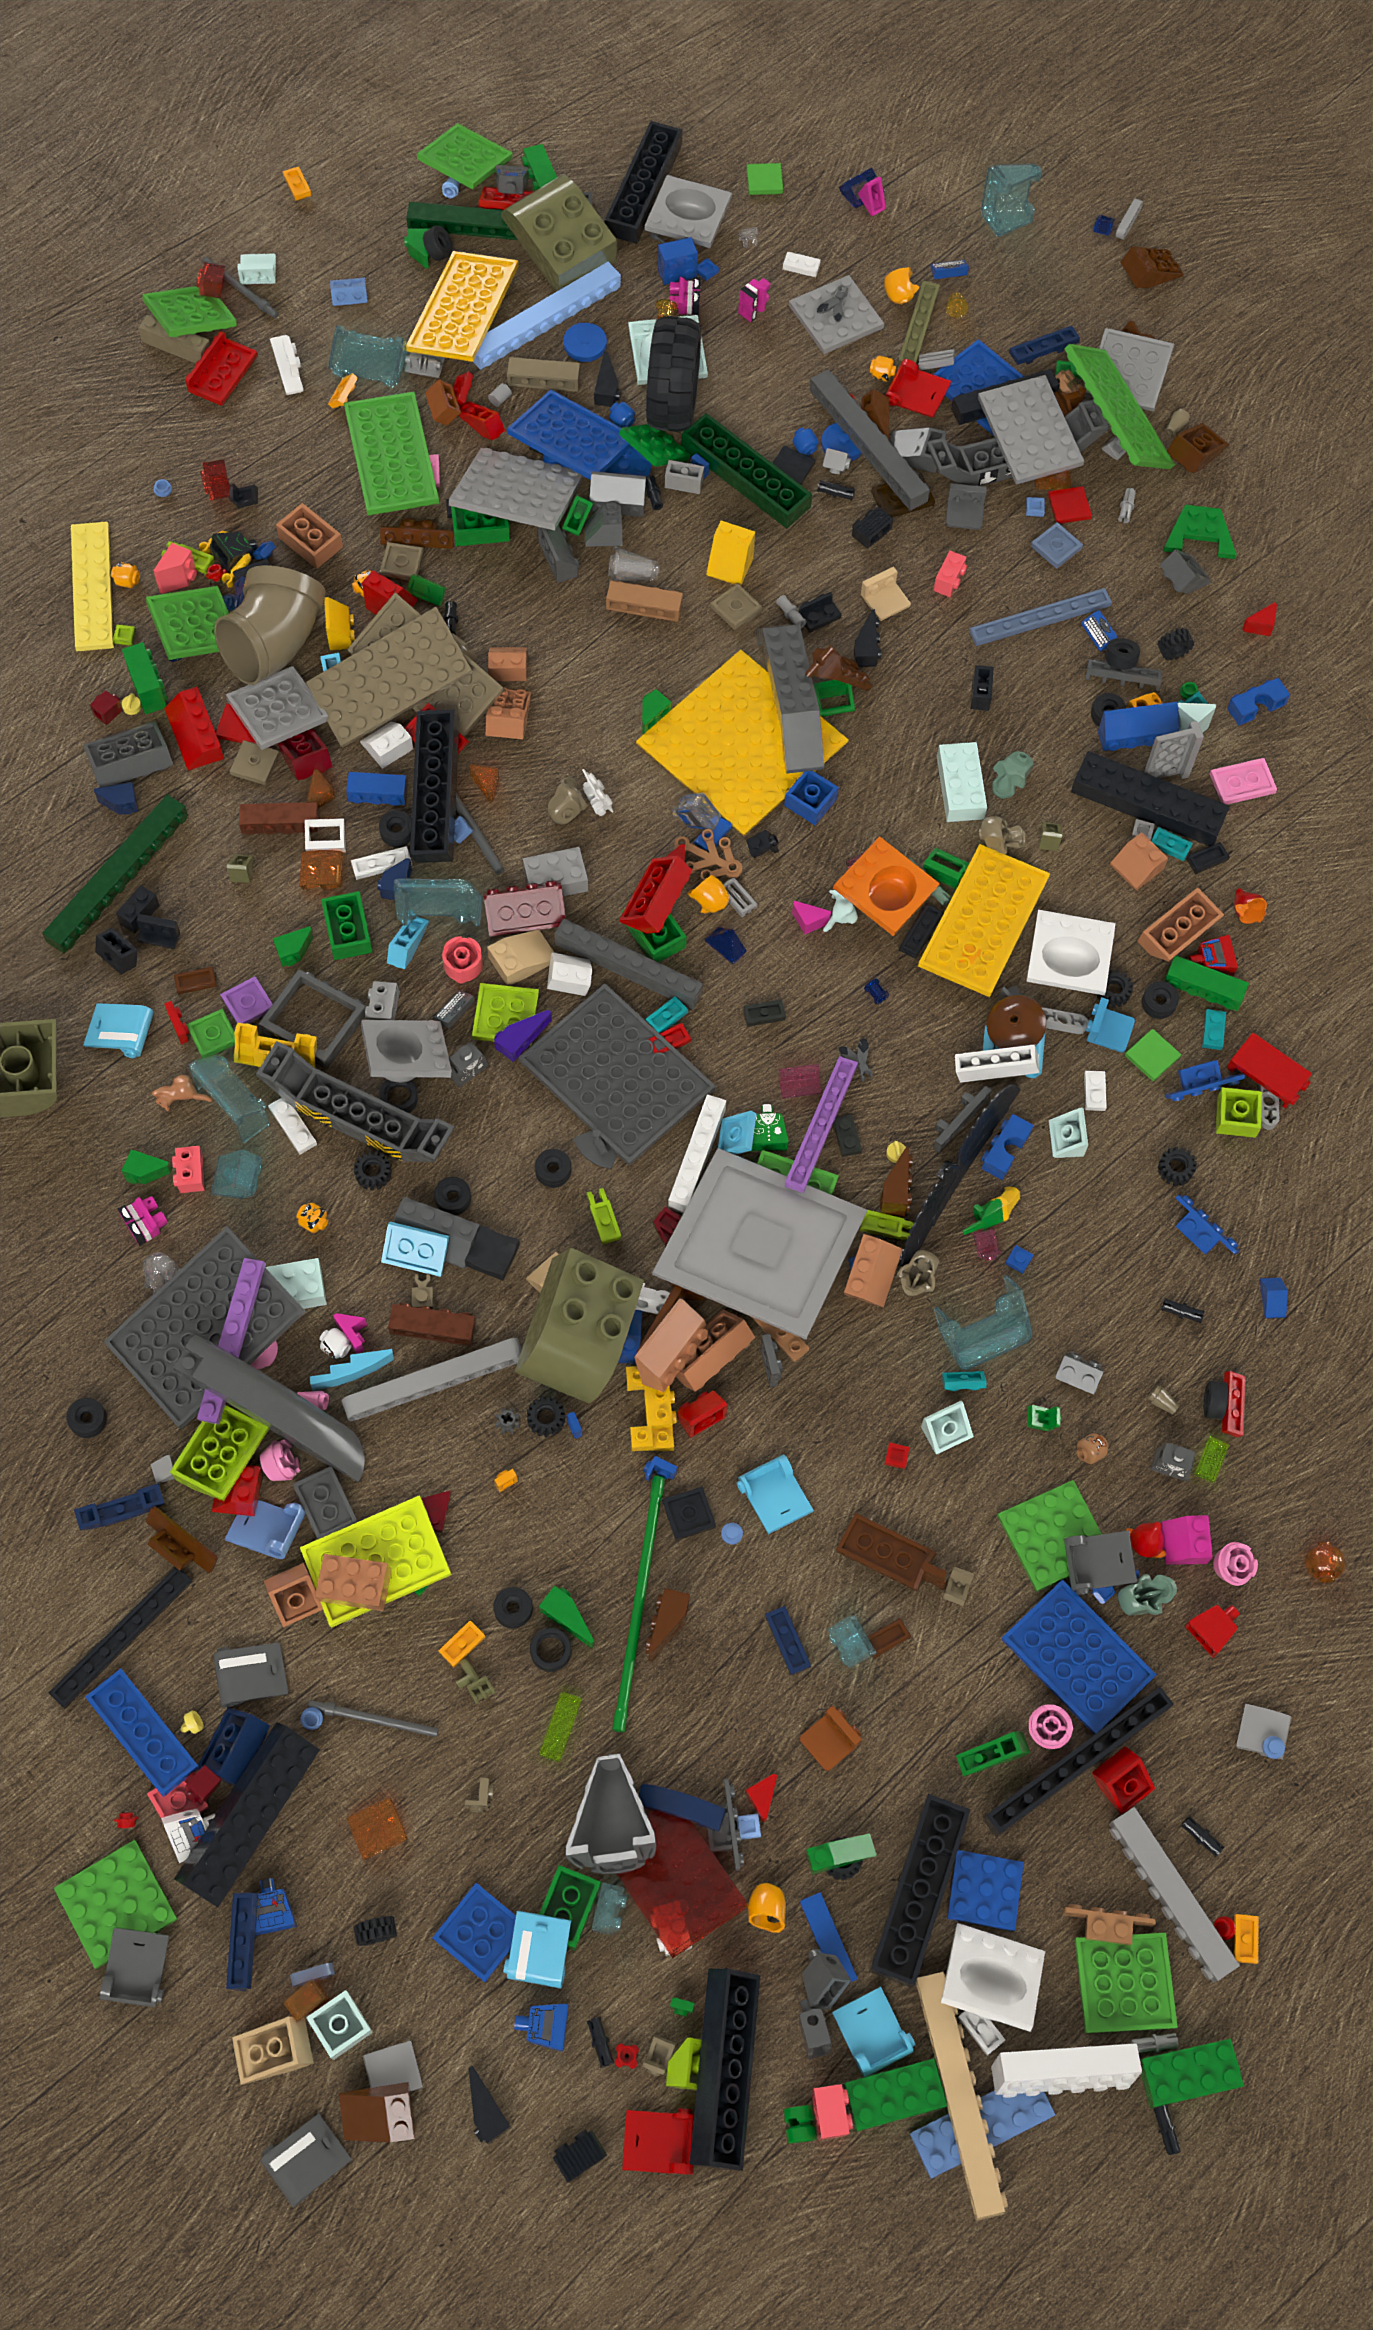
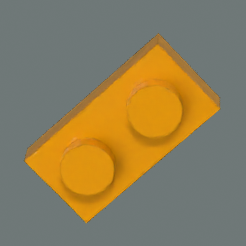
M299 167L283 171V176L295 201L311 196V190Z
M353 373L343 377L328 403L331 408L342 407L348 401L347 397L354 390V384L358 379Z
M469 1621L438 1652L454 1668L486 1637Z
M1234 1915L1236 1932L1234 1935L1233 1956L1239 1963L1258 1964L1259 1916Z

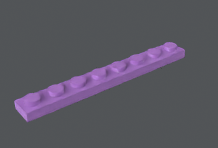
M839 1056L785 1181V1187L804 1193L855 1074L858 1062Z
M244 1258L218 1347L239 1358L266 1266L264 1261ZM205 1389L197 1419L219 1425L226 1401Z

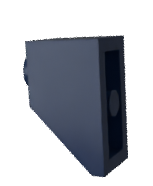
M132 782L94 789L97 801L117 814L128 815L138 812L136 792Z
M406 858L383 872L382 879H379L377 884V890H380L381 898L404 902L412 870L411 859Z

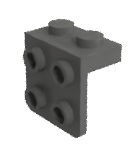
M950 484L946 525L948 527L980 530L983 523L987 487Z

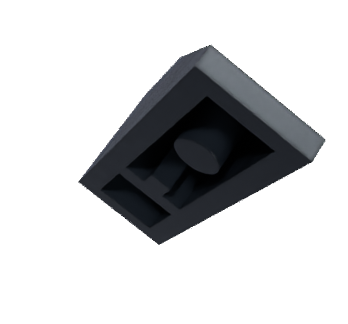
M604 351L594 391V405L611 407L614 403L620 401L621 390H618V380L608 351Z
M472 2065L468 2069L474 2124L477 2127L473 2131L481 2143L485 2140L487 2144H490L511 2129V2126Z

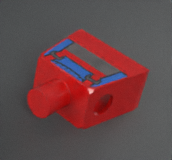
M1230 935L1200 943L1197 954L1189 955L1188 957L1189 961L1229 976H1234L1238 969Z

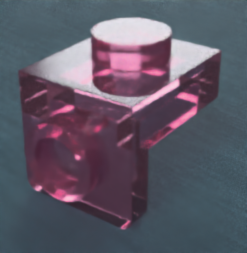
M994 1229L973 1233L978 1257L984 1258L985 1261L997 1259L996 1255L1002 1254L1001 1250L998 1249Z

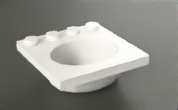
M1038 910L1027 982L1105 995L1116 923Z
M957 1923L941 2003L968 2011L983 2019L999 2021L1031 2032L1045 1951Z

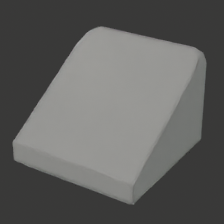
M1117 436L1111 438L1101 448L1115 460H1118L1126 452L1120 446V440Z
M170 1454L151 1464L156 1484L175 1479L170 1473L174 1466Z

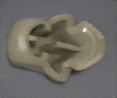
M572 777L560 780L561 784L557 787L555 795L547 806L550 818L560 825L567 824L587 808V803L584 801L581 791L578 790L577 783Z
M991 816L985 818L981 828H979L980 839L984 840L988 848L996 850L1001 854L1006 855L1008 848L1019 849L1027 845V834L1022 827L1016 825L1009 828L1008 822L1000 817Z
M918 1250L910 1263L900 1268L897 1275L901 1278V1285L905 1294L913 1297L924 1292H933L936 1286L934 1275L940 1263L939 1258L935 1254L927 1250Z

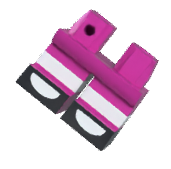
M680 277V282H670V294L679 296H669V308H678V314L699 315L701 277H694V281H685L684 278Z
M764 278L759 282L753 279L740 289L738 314L749 322H753L756 319L757 311H765V304L769 301L767 290L770 289V282Z
M152 1196L144 1200L138 1197L134 1203L117 1208L121 1218L139 1246L159 1235V1229L168 1223L162 1211L154 1216L150 1215V1212L159 1208Z

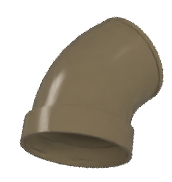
M256 566L247 571L243 587V601L236 609L219 617L214 626V634L219 652L228 668L240 681L248 685H255L261 680L267 679L280 671L301 650L311 633L316 616L322 612L326 595L323 585L314 578L301 572L278 566Z

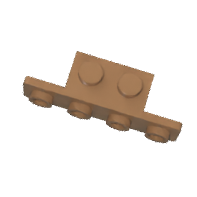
M752 1317L767 1334L771 1335V1339L776 1341V1344L793 1362L798 1361L809 1351V1347L800 1337Z
M1069 1904L1068 1907L1062 1910V1915L1086 1918V1940L1132 1945L1133 1925L1153 1927L1156 1924V1919H1150L1148 1914L1138 1913L1135 1917L1128 1916L1127 1912L1115 1910L1114 1913H1105V1909L1092 1907L1091 1910H1083L1081 1905Z

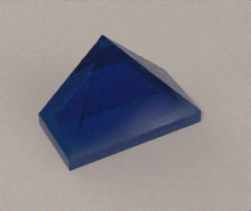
M717 927L705 939L706 943L733 965L747 951L733 929Z

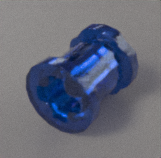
M877 978L871 980L864 987L865 992H869L876 1005L881 1004L889 997L888 991L881 987L880 981Z

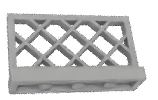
M1198 721L1190 722L1187 730L1157 736L1144 773L1157 778L1180 774L1181 779L1189 778L1204 738Z

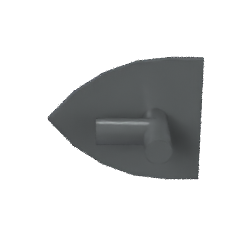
M591 1130L573 1138L577 1148L590 1162L600 1167L612 1169L617 1154L602 1141L600 1130Z

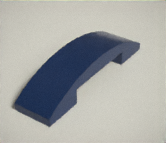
M159 1484L139 1489L138 1493L99 1505L93 1503L74 1509L79 1529L88 1530L150 1512V1509L154 1506L158 1508L164 1505V1500Z
M642 1784L638 1795L645 1809L654 1812H664L718 1832L726 1813V1809L715 1804L660 1786Z

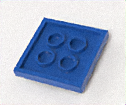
M958 1850L954 1862L947 1919L1014 1932L1024 1862Z
M475 1883L432 1939L486 1983L511 1951L516 1915Z

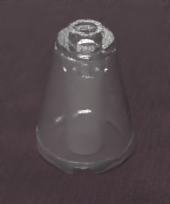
M613 546L612 550L615 553L610 555L608 576H612V579L608 580L609 583L610 581H622L625 583L654 580L655 576L659 575L660 566L657 565L655 560L624 548Z

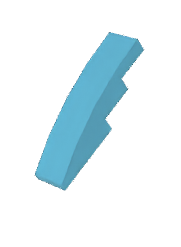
M388 1349L350 1355L351 1363L331 1365V1374L310 1376L312 1390L335 1387L370 1374L393 1361V1351Z

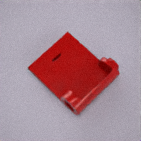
M903 359L885 396L889 398V405L899 406L934 418L951 381L921 371L914 361Z
M679 2109L678 2113L673 2114L626 2110L622 2170L693 2175L694 2165H689L694 2122L692 2109Z

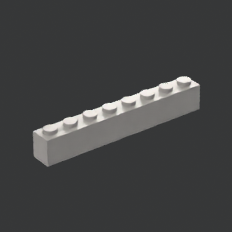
M1132 1808L1109 1824L1111 1835L1123 1845L1124 1855L1128 1860L1134 1862L1137 1867L1135 1868L1136 1873L1142 1880L1145 1879L1150 1886L1148 1890L1155 1900H1159L1163 1906L1161 1908L1163 1914L1175 1924L1176 1934L1181 1940L1184 1939L1189 1946L1188 1951L1194 1960L1198 1959L1202 1965L1201 1971L1206 1979L1215 1983L1238 1968L1240 1965L1136 1808Z

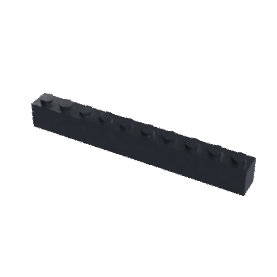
M1161 1687L1157 1688L983 1818L984 1822L997 1838L1170 1710L1174 1705Z

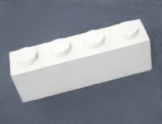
M1035 1045L955 1054L956 1074L960 1083L1039 1073V1058Z

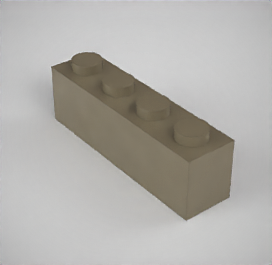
M149 315L144 318L138 327L143 343L193 363L199 361L204 355L206 348L210 346L209 339L196 334L169 337L157 319Z
M509 357L507 370L508 386L578 392L580 363Z

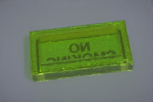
M1210 1436L1194 1475L1214 1484L1229 1444Z

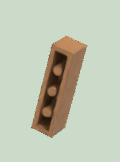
M610 581L606 597L607 610L676 622L679 621L683 604V593L674 590H663L657 587H646L639 584H628L622 581Z

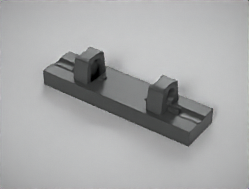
M984 1086L975 1097L965 1092L960 1100L966 1106L950 1125L942 1119L936 1124L935 1129L941 1135L935 1140L934 1150L940 1153L987 1102L992 1091L991 1089Z

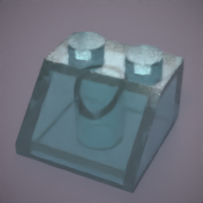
M244 1149L219 1156L211 1194L239 1199L254 1196L257 1190V1180L261 1171L262 1158Z

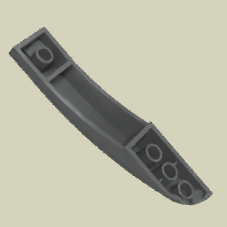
M195 1334L189 1340L184 1352L173 1367L176 1373L206 1389L256 1421L268 1426L271 1431L286 1439L290 1444L328 1466H332L335 1470L359 1483L364 1470L365 1458L362 1445L352 1430L278 1381L198 1334Z

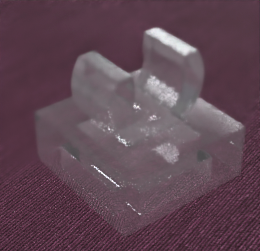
M758 228L744 229L738 233L739 241L744 240L743 246L745 248L748 247V240L753 242V246L757 245L756 236L759 234Z

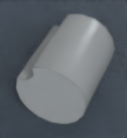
M501 383L488 395V398L494 406L499 407L512 395V392L506 384Z

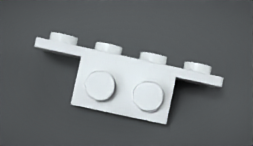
M287 335L271 338V345L286 395L303 392L298 371L301 364L299 357L294 355L297 354L295 343H291Z

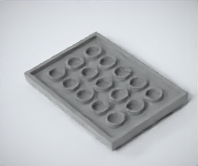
M1046 375L978 393V400L1015 484L1083 466L1084 459Z

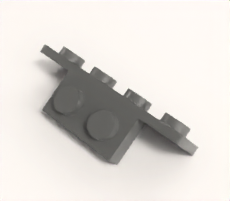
M724 1779L726 1804L717 1806L726 1809V1813L719 1832L707 1828L710 1853L732 1851L735 1873H739L740 1866H744L743 1853H738L737 1844L741 1843L740 1830H735L734 1821L738 1820L737 1807H732L731 1798H735L734 1785H729V1779Z

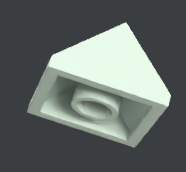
M1178 703L1179 731L1187 730L1190 722L1198 721L1203 733L1210 725L1216 704Z
M1081 1107L1050 1119L1049 1127L1053 1157H1084L1088 1147L1084 1108Z
M962 1401L925 1417L921 1425L936 1454L974 1437Z

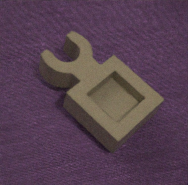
M415 1274L414 1279L418 1287L412 1288V1307L427 1306L433 1309V1287H428L431 1282L430 1275L426 1274V1280L420 1281L419 1275Z

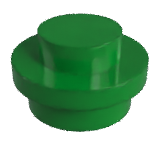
M1193 682L1183 684L1180 688L1181 697L1186 700L1199 691L1197 685Z

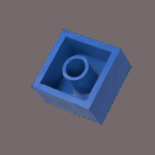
M691 237L658 245V271L664 285L670 284V282H679L680 277L685 280L697 277L698 252Z
M805 771L785 794L784 806L816 826L837 800L839 787L814 771Z

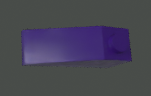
M546 1010L511 1024L503 1031L500 1030L494 1038L495 1049L514 1062L552 1021L551 1011Z

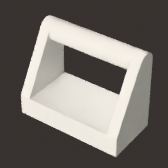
M344 819L305 820V849L307 853H345ZM340 826V840L311 841L310 827Z

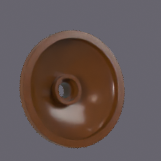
M1022 995L1009 996L1000 1000L993 1006L987 1018L988 1035L993 1044L999 1049L1027 1045L1036 1046L1046 1031V1017L1042 1007L1035 1000ZM1015 1017L1018 1018V1021H1017V1022H1015V1023H1012V1022H1011V1020H1012L1013 1018H1015Z

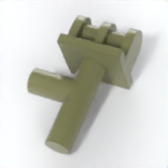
M467 1658L460 1661L466 1676L456 1681L459 1689L470 1684L467 1686V1689L476 1704L482 1698L485 1700L487 1695L495 1694L487 1676L479 1679Z

